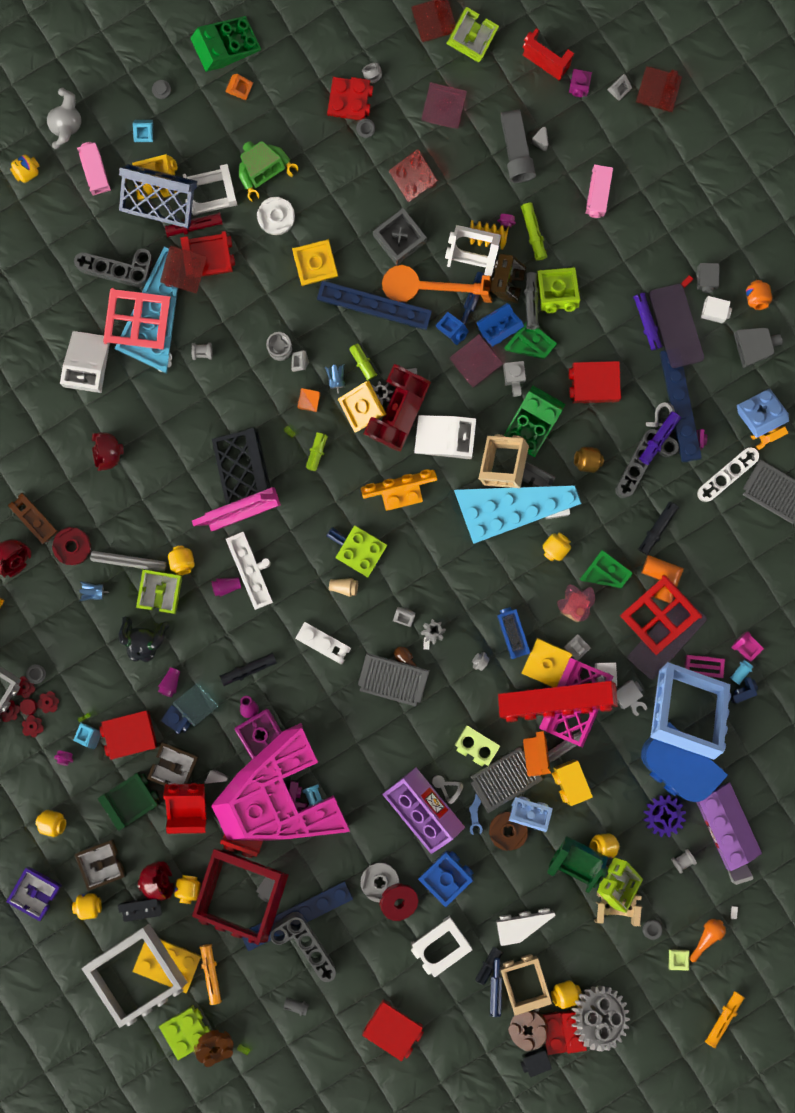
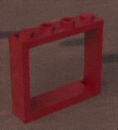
M213 849L192 917L199 919L198 922H201V924L209 925L210 923L215 925L214 929L222 932L228 930L232 932L231 935L234 937L248 938L249 943L259 945L260 943L268 942L289 874L222 849ZM223 862L275 880L259 933L207 913Z

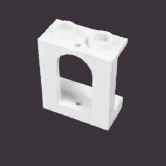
M227 164L221 165L219 170L187 177L186 174H183L184 178L198 181L197 186L221 180L224 181L227 197L205 203H197L193 200V215L237 205Z
M456 225L455 232L450 233L448 241L452 245L451 248L447 247L445 258L449 259L447 267H450L451 261L454 260L485 267L484 275L492 277L501 235ZM460 237H469L491 242L489 256L463 251L457 247L456 240Z
M450 916L443 919L441 924L416 942H411L413 946L411 949L412 953L417 959H422L424 962L422 967L428 975L432 973L434 977L472 951L471 945ZM450 931L460 947L437 963L428 962L424 956L425 948Z

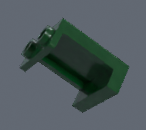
M137 772L109 792L97 798L118 831L160 804L158 802L160 797L155 790L151 791L147 785L150 782L144 773L141 775L140 772Z
M566 836L551 859L547 873L554 876L557 870H560L586 883L585 892L589 893L592 888L596 889L600 876H605L608 870L606 865L608 857Z

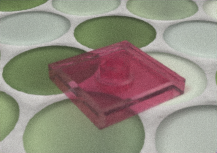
M430 83L421 121L458 129L467 91Z
M477 335L449 358L472 388L503 365L480 335Z

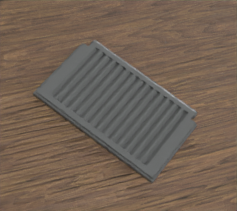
M760 459L743 487L746 490L743 495L794 524L795 479Z
M366 653L358 685L361 686V692L416 707L417 702H421L430 670Z
M521 747L470 776L473 780L470 784L487 813H490L543 780L541 775L531 777L527 775L525 752L522 751Z

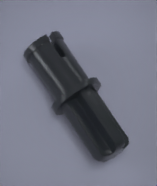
M494 946L492 947L486 961L482 962L484 964L475 978L476 982L481 985L486 984L494 970L495 958H501L504 952Z

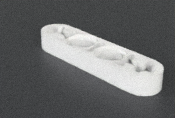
M752 447L743 450L698 489V498L703 502L713 500L758 461V451ZM746 452L749 454L753 453V461L750 459L744 464L741 462L747 457ZM734 463L740 466L741 470L738 474H733L730 470L731 465ZM718 476L725 477L726 484L724 486L717 485L716 478ZM712 485L718 490V492L715 489L709 493L710 498L708 496L703 497L702 495L704 493L703 489L708 490Z

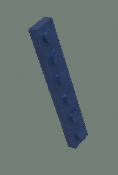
M325 281L321 282L317 296L318 301L424 330L428 328L432 313L431 310Z
M680 349L661 351L660 358L669 402L674 407L675 413L681 417V420L675 426L681 461L700 460L702 456Z
M345 881L277 914L274 923L292 912L301 913L308 922L353 900V897ZM293 920L290 924L298 926L301 922ZM262 922L249 929L259 933ZM281 930L274 932V935L277 937L284 934ZM242 937L248 951L264 944L249 943L248 938Z

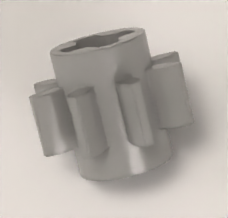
M379 381L378 386L372 385L376 395L380 389L385 393L382 398H379V395H377L383 406V401L390 402L388 395H391L392 391L387 390L388 383L383 386Z
M432 619L429 625L424 623L423 627L426 630H423L421 635H425V642L429 640L435 645L437 639L443 640L441 634L445 633L446 629L441 628L442 622L436 623ZM436 630V633H430V631Z

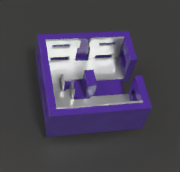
M28 866L23 871L6 902L36 920L41 921L50 907L48 902L55 899L62 885Z

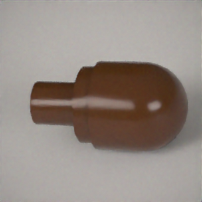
M400 646L395 649L394 657L398 662L417 667L412 661L413 656L407 648Z

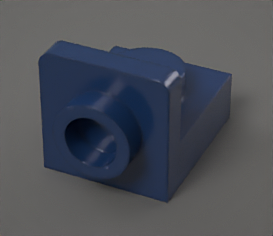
M751 677L744 678L747 689L745 690V687L734 690V694L731 695L732 703H738L757 695L756 690H758L754 679L751 680Z
M174 705L170 706L161 719L164 724L175 730L178 734H181L182 731L185 733L191 725L189 722L191 717Z

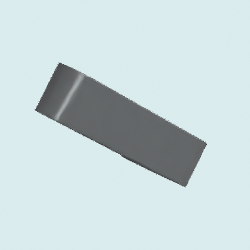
M147 249L136 251L132 265L88 253H79L74 258L75 266L84 274L140 288L145 287L154 262L151 253ZM143 255L149 256L148 261L145 263L139 262L140 257ZM86 260L88 264H84L82 267L80 263ZM101 264H106V270L99 272L98 267ZM119 269H125L123 276H116V272ZM137 274H144L141 281L134 280Z
M650 429L642 436L616 485L615 492L618 497L624 499L634 493L648 466L639 460L638 453L639 451H644L648 446L647 436L649 434L655 436L658 430ZM668 436L661 446L662 450L657 452V454L666 458L673 456L679 448L677 441ZM665 443L672 445L673 451L671 453L665 451ZM630 468H636L638 470L637 477H632L630 475ZM628 481H631V483L627 487V490H629V492L627 491L626 493H623V489L621 487L626 485Z
M292 912L273 924L270 937L274 944L282 945L294 938L322 981L330 982L335 978L336 970L333 961L301 913ZM293 920L301 922L298 926L290 924ZM281 930L284 934L277 937L274 935V932ZM303 936H310L311 940L303 942L301 938ZM314 952L321 953V956L318 958H314L311 955ZM323 963L325 968L327 970H330V972L327 973L326 971H323Z

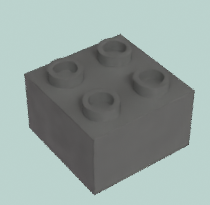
M404 208L373 231V237L396 266L426 244L427 237Z

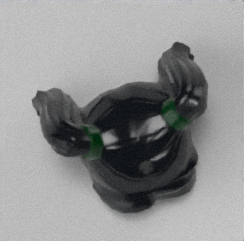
M122 617V625L118 636L120 643L126 646L130 660L136 662L139 660L143 662L151 661L156 653V649L163 643L165 631L169 628V623H160L155 632L147 628L133 629L130 617Z

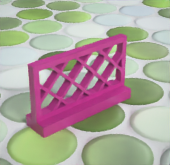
M271 487L207 512L205 516L192 520L193 526L209 525L211 531H216L281 506L275 487Z
M570 658L557 687L585 684L589 681L596 683L595 679L600 676L607 677L605 681H612L614 676ZM585 668L588 670L590 677L581 680L580 674L582 669ZM594 709L593 713H589L590 717L584 723H582L579 715L581 711H576L574 715L563 716L562 713L555 714V717L543 718L539 729L583 748L599 709ZM576 716L579 725L570 728L568 719ZM564 722L567 730L561 733L555 732L558 724ZM578 729L582 733L579 742L574 740L572 732Z

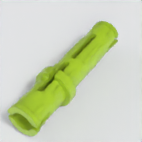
M526 203L521 206L530 237L529 244L532 245L535 260H543L547 258L543 243L544 237L541 236L533 203Z

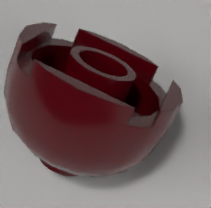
M107 432L93 433L92 441H96V444L92 447L95 466L98 467L97 471L112 469L120 461V455L124 454L122 443L119 444L113 434Z
M9 539L0 542V574L5 578L7 575L14 577L27 566L24 562L27 560V557L31 558V550L19 540Z
M157 861L143 868L138 880V888L148 899L162 901L171 898L174 883L170 884L168 876H172V872L167 863Z

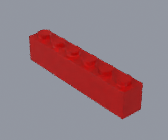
M613 681L498 694L499 715L501 718L506 719V722H516L518 718L525 717V720H534L536 716L541 715L544 718H552L558 713H562L563 716L574 715L576 711L587 714L593 713L594 709L611 711L612 707H618L616 683Z

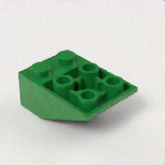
M246 16L197 27L190 38L206 72L223 68L261 50Z
M532 386L504 436L512 437L516 435L523 437L529 445L528 454L535 457L566 404L539 388Z

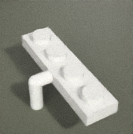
M244 532L227 538V544L254 609L257 610L273 603L260 570L269 567L271 562L265 558L262 562L256 563Z

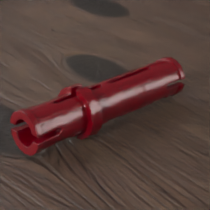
M219 212L192 219L189 228L173 224L164 226L167 237L182 233L186 235L190 231L222 225L223 223Z

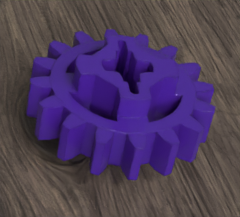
M659 795V800L652 798L653 804H646L649 810L643 811V813L648 815V817L643 819L649 822L646 827L648 829L653 827V834L659 831L660 837H663L664 833H666L667 837L671 836V832L678 834L676 829H683L680 823L686 822V819L682 818L686 811L680 810L683 804H676L678 800L676 798L670 801L669 795L665 799L662 795ZM666 803L671 804L675 810H669ZM658 806L656 813L652 814L655 807ZM663 812L669 814V816L666 817V820L660 818V816L663 815ZM677 818L675 824L671 826L672 821ZM654 822H660L663 829L658 828Z

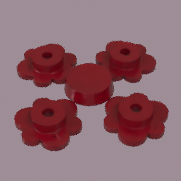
M25 676L20 677V690L16 695H21L26 699L20 703V707L15 705L13 700H10L11 704L8 708L10 712L8 713L6 710L0 716H2L4 722H9L11 719L16 720L17 714L21 710L24 715H29L26 721L22 722L24 727L23 734L36 737L38 733L43 732L44 727L41 724L42 720L32 714L36 712L37 707L42 709L44 713L49 711L56 712L59 699L55 698L54 692L49 691L46 694H41L40 700L36 704L33 699L29 698L31 693L35 692L34 684Z

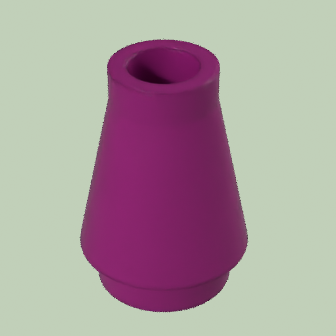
M239 577L216 578V581H212V588L215 596L222 597L240 589L241 584Z
M169 668L158 686V693L171 698L173 694H176L179 670Z
M243 696L240 700V713L245 718H252L257 715L259 706L250 696Z

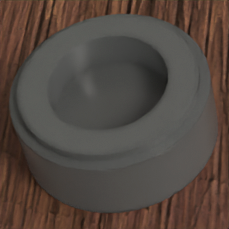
M650 919L643 924L642 932L648 939L655 940L661 936L662 926L658 921Z

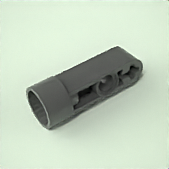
M520 109L501 112V123L509 158L507 168L510 181L513 183L530 181L536 177L533 159L529 156Z

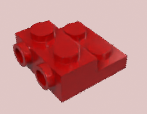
M333 77L327 116L361 120L366 115L369 116L371 104H367L368 97H372L373 86L370 85V80L351 77V79Z
M573 1010L543 1014L548 1023V1038L545 1041L547 1055L587 1051L584 1042L578 1041L580 1035L574 1034L577 1027H572V1024L576 1022L575 1019L571 1018V1016L576 1015V1012Z

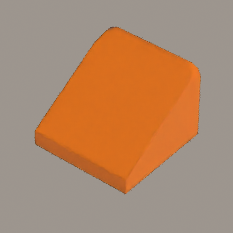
M234 74L225 92L246 100L253 82L239 74Z

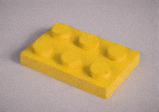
M160 939L188 982L182 988L183 992L187 993L202 956ZM144 942L132 972L172 987L173 984L146 942Z

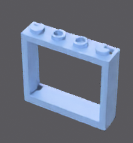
M667 662L659 670L651 738L711 759H715L720 754H723L726 748V743H724L725 735L728 730L726 722L729 716L728 702L731 698L730 684ZM673 679L717 694L712 742L667 727Z

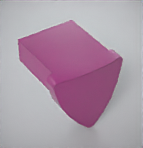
M748 631L743 633L732 645V648L737 650L748 662H751L764 649Z

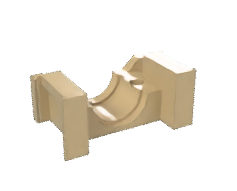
M597 892V896L601 897V902L596 901L598 904L597 919H594L596 923H604V915H623L631 917V924L633 926H641L642 906L636 905V900H641L642 896L636 894L631 903V908L628 909L627 913L613 909L610 905L605 907L608 904L607 901Z

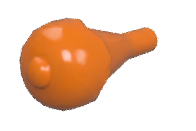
M710 919L705 923V929L700 941L689 957L690 961L696 962L707 948L716 941L723 939L726 934L723 921Z

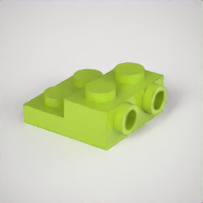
M575 268L537 271L541 311L554 313L558 309H565L567 312H572L579 308L580 296Z
M193 1005L158 1026L177 1060L192 1053L194 1046H197L199 1043L198 1039L211 1031L209 1026H205L202 1022L203 1016L198 1008L195 1009Z

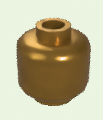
M582 447L579 451H576L574 456L575 466H577L579 471L595 473L604 463V457L597 448Z

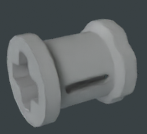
M208 342V344L203 345L192 343V359L208 358L212 360V343Z
M688 849L679 857L671 859L680 874L692 864H697Z

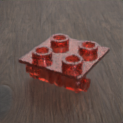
M432 0L411 7L422 42L449 35L456 26L448 0Z
M646 66L636 102L672 112L682 76H679L676 70H671L668 73Z
M419 149L389 170L408 203L426 189H431L437 185L436 182L438 180Z
M170 245L160 282L164 283L167 287L174 286L197 294L207 257Z

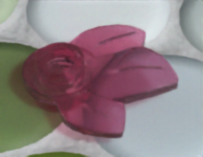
M570 584L565 591V599L557 601L558 608L562 613L571 615L574 620L584 621L590 615L589 608L595 603V594L591 587L581 592L577 587ZM578 608L583 610V615L577 614Z

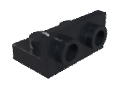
M144 898L121 902L118 905L119 913H122L124 922L162 915L161 903L157 899Z

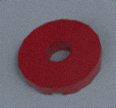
M68 527L56 534L52 550L59 562L75 566L83 563L88 558L91 552V542L84 531ZM70 541H74L77 545L76 550L73 552L67 550V544Z
M397 883L389 886L383 892L379 905L382 913L388 919L401 921L407 919L415 912L418 906V897L410 885ZM397 899H403L400 905H394Z

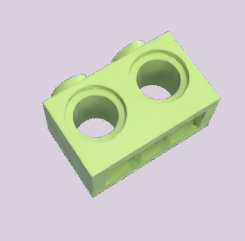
M467 725L455 743V746L458 747L456 751L464 756L470 754L475 757L473 761L482 767L484 764L489 766L500 748V745ZM465 737L473 738L474 743L471 747L463 745ZM482 747L489 748L490 754L488 757L483 758L480 756L479 751Z

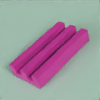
M686 655V669L689 670L690 667L720 670L719 674L694 672L708 677L723 678L725 659ZM690 659L720 662V666L690 663Z

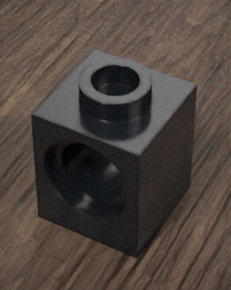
M544 1047L522 1055L524 1061L520 1062L524 1073H529L530 1078L552 1069Z

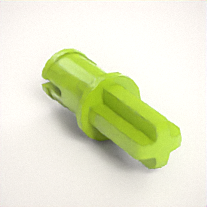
M359 344L351 346L349 349L357 362L356 366L360 367L366 380L369 381L376 377L377 373H375L369 362L370 358L366 357Z
M316 433L313 446L309 449L311 452L306 464L308 470H317L321 455H324L323 449L328 438L327 435L323 436L322 433Z

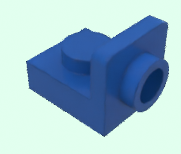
M449 312L436 324V328L449 337L456 345L463 341L469 333L464 323Z

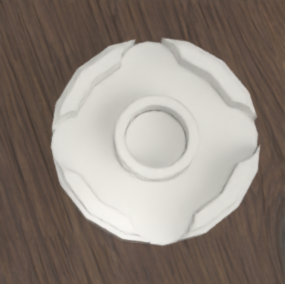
M270 197L264 200L259 207L257 219L260 227L266 233L282 235L293 226L295 213L291 203L285 199Z

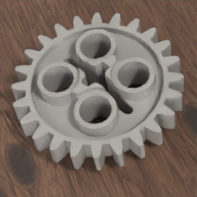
M592 986L591 989H585V994H579L581 1001L575 1000L578 1007L572 1008L576 1012V1015L571 1016L572 1019L576 1020L572 1024V1027H577L574 1034L580 1035L578 1041L584 1042V1046L590 1047V1050L609 1051L611 1047L616 1048V1042L622 1043L620 1036H626L623 1030L629 1029V1026L625 1024L626 1021L630 1020V1018L625 1017V1014L629 1012V1010H624L627 1003L621 1002L623 996L617 995L618 991L611 990V987Z

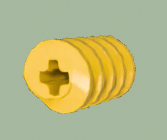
M471 220L470 228L501 235L500 249H504L508 228L504 231V227L501 225L497 230L496 224H493L491 229H489V224L486 222L484 227H482L481 221H478L477 225L474 226V222ZM468 237V239H470L471 245H473L476 240L478 242V246H481V244L483 243L482 240ZM485 241V246L488 247L491 242Z

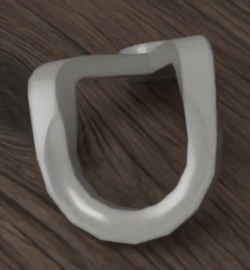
M666 402L659 404L655 411V422H646V426H662L663 423H658L661 408L666 406L669 412H675L674 407Z
M436 775L432 779V784L436 788L442 789L445 799L449 804L454 803L463 789L462 782H447L440 775ZM444 785L458 786L456 793L451 799Z

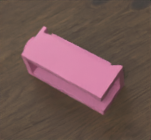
M83 143L77 150L79 151L90 192L94 196L111 191L96 143Z
M594 165L592 169L593 173L587 209L585 211V214H589L592 218L604 217L606 213L613 171L612 167Z

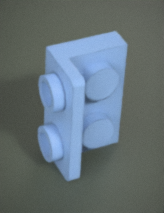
M515 797L509 821L546 832L553 808L548 807L547 804L542 802H531L526 797Z

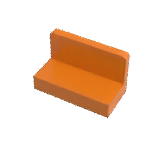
M544 731L536 732V737L523 740L526 769L529 777L551 774L546 735Z

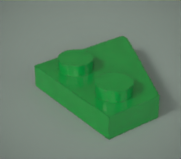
M526 321L524 327L519 329L504 347L506 351L545 359L557 343L539 328L535 330L527 329Z
M601 550L580 580L622 588L633 572Z

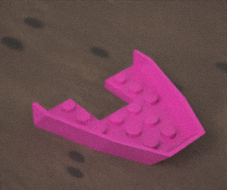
M302 723L284 730L237 773L211 805L227 840L275 841L350 832L349 825L346 823L334 796L298 812L283 780L287 776L318 763L303 730Z

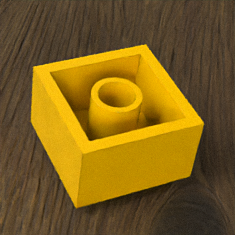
M573 759L553 767L554 772L552 776L557 785L560 784L562 790L559 791V794L564 803L573 806L593 798L578 760Z

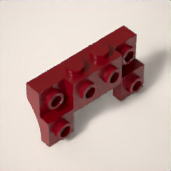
M394 364L386 382L395 386L396 389L385 412L386 415L383 416L382 421L375 417H370L363 434L393 450L401 452L431 382Z

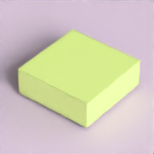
M669 949V970H689V950Z

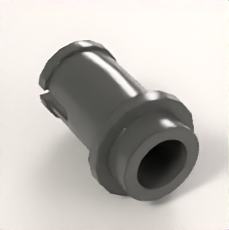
M286 997L283 1009L299 1013V1016H306L309 1004L306 1001L300 1002Z

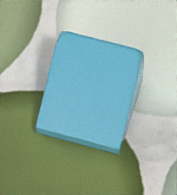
M153 120L133 121L134 142H153Z
M80 723L73 741L85 747L95 749L101 737L100 730Z

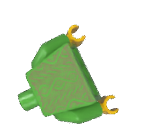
M247 142L243 146L245 152L240 156L242 162L239 164V177L245 190H248L250 201H252L250 198L252 193H256L258 199L260 197L259 193L253 189V186L255 188L259 187L286 169L285 166L290 177H293V174L289 168H294L298 172V166L289 162V157L280 147L270 144L266 145L264 142H259L256 145L252 142Z

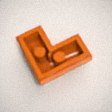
M648 555L641 573L658 580L662 578V575H666L677 587L684 568ZM664 586L652 598L670 604L674 596Z

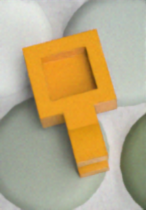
M779 426L758 437L761 442L755 446L756 449L760 450L767 443L788 434L786 427ZM751 435L752 439H757L754 435Z

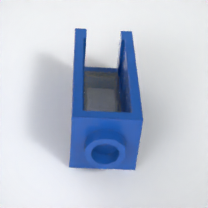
M511 607L500 610L501 614L497 615L510 658L515 659L530 654L517 610H511Z

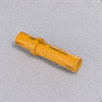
M212 944L202 945L199 947L203 962L201 967L205 973L209 1004H220L222 1000L215 968L217 963L214 961Z
M736 991L733 992L727 1005L723 1006V1012L705 1040L713 1048H716L733 1017L737 1016L736 1012L745 999L744 996Z

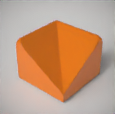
M301 388L298 409L317 412L320 392Z

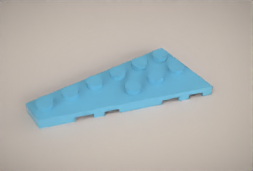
M164 246L142 293L171 297L164 350L116 344L115 350L167 374L182 255ZM143 301L141 317L160 319L162 303ZM132 321L127 322L121 337L130 338ZM140 323L138 339L157 341L159 325Z
M576 486L454 490L473 544L582 504Z

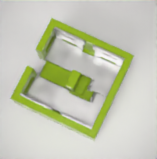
M466 7L446 44L480 62L499 26L487 18L483 21L482 25L477 23L475 20L480 14Z
M143 570L136 608L153 610L155 607L159 608L160 612L176 614L182 576Z
M614 857L608 867V875L601 881L597 892L613 909L627 913L643 879L627 861Z

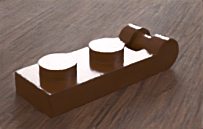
M22 492L18 495L19 498L15 502L12 501L8 506L39 541L45 544L58 531ZM25 504L27 507L21 511L19 507Z

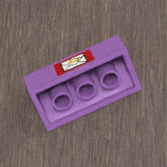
M416 767L382 794L430 854L449 843L465 828Z
M730 782L716 788L707 799L696 802L726 869L729 871L735 870L762 854Z

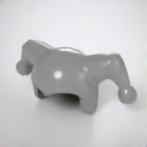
M60 88L58 91L59 95L64 96L62 105L52 109L47 116V125L50 131L59 136L58 140L52 143L54 149H59L60 145L66 143L70 136L76 133L81 126V116L75 108V94L64 88Z

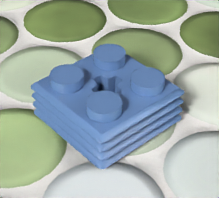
M767 389L737 405L738 414L756 438L789 422V413L771 389Z

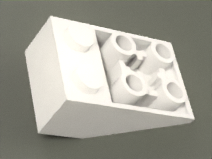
M72 332L60 384L63 387L102 393L110 343L104 344L103 335Z
M418 415L414 453L472 459L476 419L455 416Z

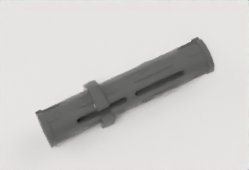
M529 272L525 274L526 289L524 290L527 312L526 328L535 330L539 328V289L537 288V273Z

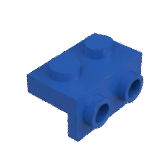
M506 303L477 322L482 336L492 347L524 327L509 303Z

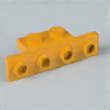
M426 469L417 474H406L401 478L386 479L377 484H366L364 487H361L363 498L382 494L385 510L388 511L423 502L419 485L437 481L435 470Z

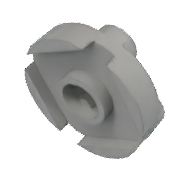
M382 862L369 865L361 876L362 891L374 902H380L383 892L389 886L399 883L396 870L389 864ZM379 877H383V881H386L385 885H381V888L377 887V883H374L375 879L378 880Z

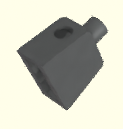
M768 328L737 330L734 333L743 368L771 357L775 354L773 347L782 345L781 335L770 336Z

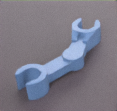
M475 794V799L469 807L472 821L470 832L472 835L474 826H479L480 834L482 833V826L478 822L477 814L481 801L477 794Z

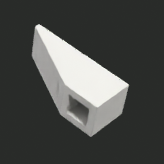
M543 908L534 914L526 911L519 913V916L516 917L511 915L500 916L496 923L501 946L522 942L555 916V912L553 910L550 911V908Z

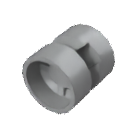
M274 332L267 339V350L274 360L283 361L290 357L293 349L288 335L282 332Z

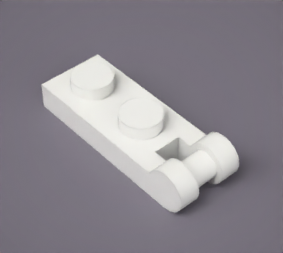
M304 622L295 638L341 665L345 661L346 653H349L351 650L349 646ZM335 646L340 648L337 655L332 653Z

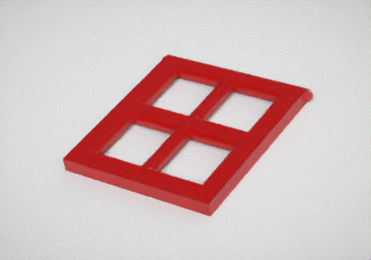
M662 575V578L620 614L621 618L655 655L660 653L697 619L702 618V614L666 575ZM665 586L676 599L665 609L661 610L651 597ZM680 602L691 615L679 626H676L666 614ZM646 604L656 616L642 628L631 615L642 605ZM660 620L671 633L656 644L646 631Z

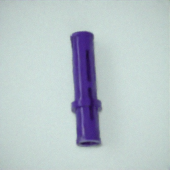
M640 293L641 302L638 294L633 298L645 329L643 331L644 335H647L650 349L653 351L656 350L654 342H656L658 349L663 346L658 336V327L654 324L645 293Z
M671 411L653 439L648 441V446L639 457L641 462L649 465L657 452L662 450L661 446L679 420H681L677 413Z

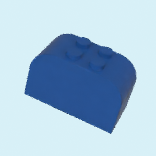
M668 722L667 727L679 731L675 726ZM651 736L646 740L641 750L642 761L651 771L649 775L657 782H663L665 784L664 789L671 795H678L691 802H700L707 799L728 776L710 758L651 738Z

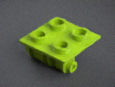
M354 525L335 558L369 577L385 551L387 544Z

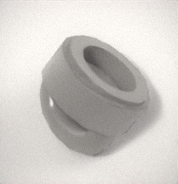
M370 63L362 69L364 78L370 80L372 84L379 81L382 77L379 63Z

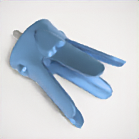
M344 364L339 366L338 370L336 365H333L332 368L325 367L329 377L330 389L337 388V393H339V388L345 387V382L343 381Z
M80 581L82 587L85 588L79 591L81 594H84L81 596L82 599L80 601L89 599L103 600V594L109 593V591H104L103 584L93 585Z

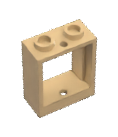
M500 434L487 436L478 478L484 486L521 488L529 448L525 439L516 435L512 437H505ZM497 448L518 449L514 474L492 472Z
M532 954L521 957V961L514 962V960L504 962L503 966L500 967L514 1015L552 1004L537 956ZM534 964L543 995L516 1003L506 972Z

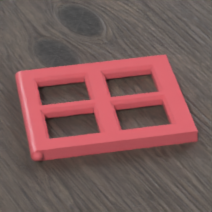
M111 288L103 339L104 344L113 343L164 350L171 297ZM117 298L135 300L133 316L115 314ZM143 301L162 303L160 319L141 317ZM114 319L132 321L130 338L112 335ZM140 323L159 325L157 341L138 339Z

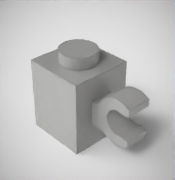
M524 361L504 363L505 386L512 385L513 397L521 396L520 384H524L526 381Z
M629 680L616 689L617 703L622 709L630 706L633 714L636 716L639 715L636 711L638 706H642L644 710H647L645 703L637 701L643 697L641 693L643 689L637 681Z

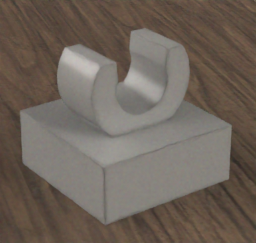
M578 634L563 647L566 651L571 652L572 657L577 661L591 649Z

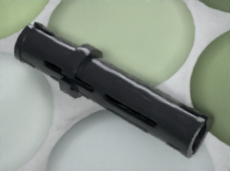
M668 502L650 531H647L646 538L638 548L640 552L648 556L656 542L660 541V536L679 509L676 504Z
M272 652L241 667L236 666L234 670L219 676L225 687L275 665L277 661Z

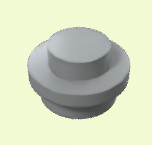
M485 652L477 653L473 658L472 663H474L473 668L475 670L479 669L482 671L487 666L489 657H487Z

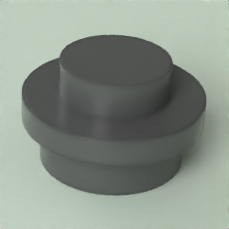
M158 80L152 86V93L158 99H165L170 95L171 87L167 81Z
M364 118L358 121L356 131L361 137L368 138L374 134L375 125L370 119Z
M32 665L28 668L26 677L31 683L39 684L44 681L46 671L40 665Z

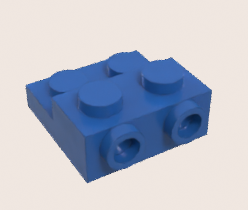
M447 850L418 879L445 907L474 879L472 876L473 871L467 865L463 867L458 862L460 858L453 851L449 853Z

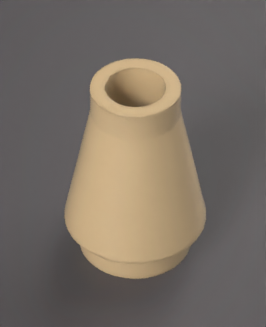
M353 578L331 579L329 591H335L349 597L352 595L356 596L358 581Z

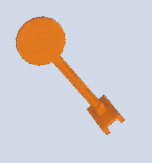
M399 265L389 269L382 281L385 295L391 300L402 303L413 299L420 289L470 292L481 295L485 303H492L493 300L489 293L492 280L490 276L482 275L481 283L474 284L419 281L418 275L412 268Z

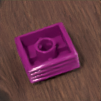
M269 709L260 712L235 727V731L251 759L255 758L282 733ZM257 730L265 731L264 740L256 738Z

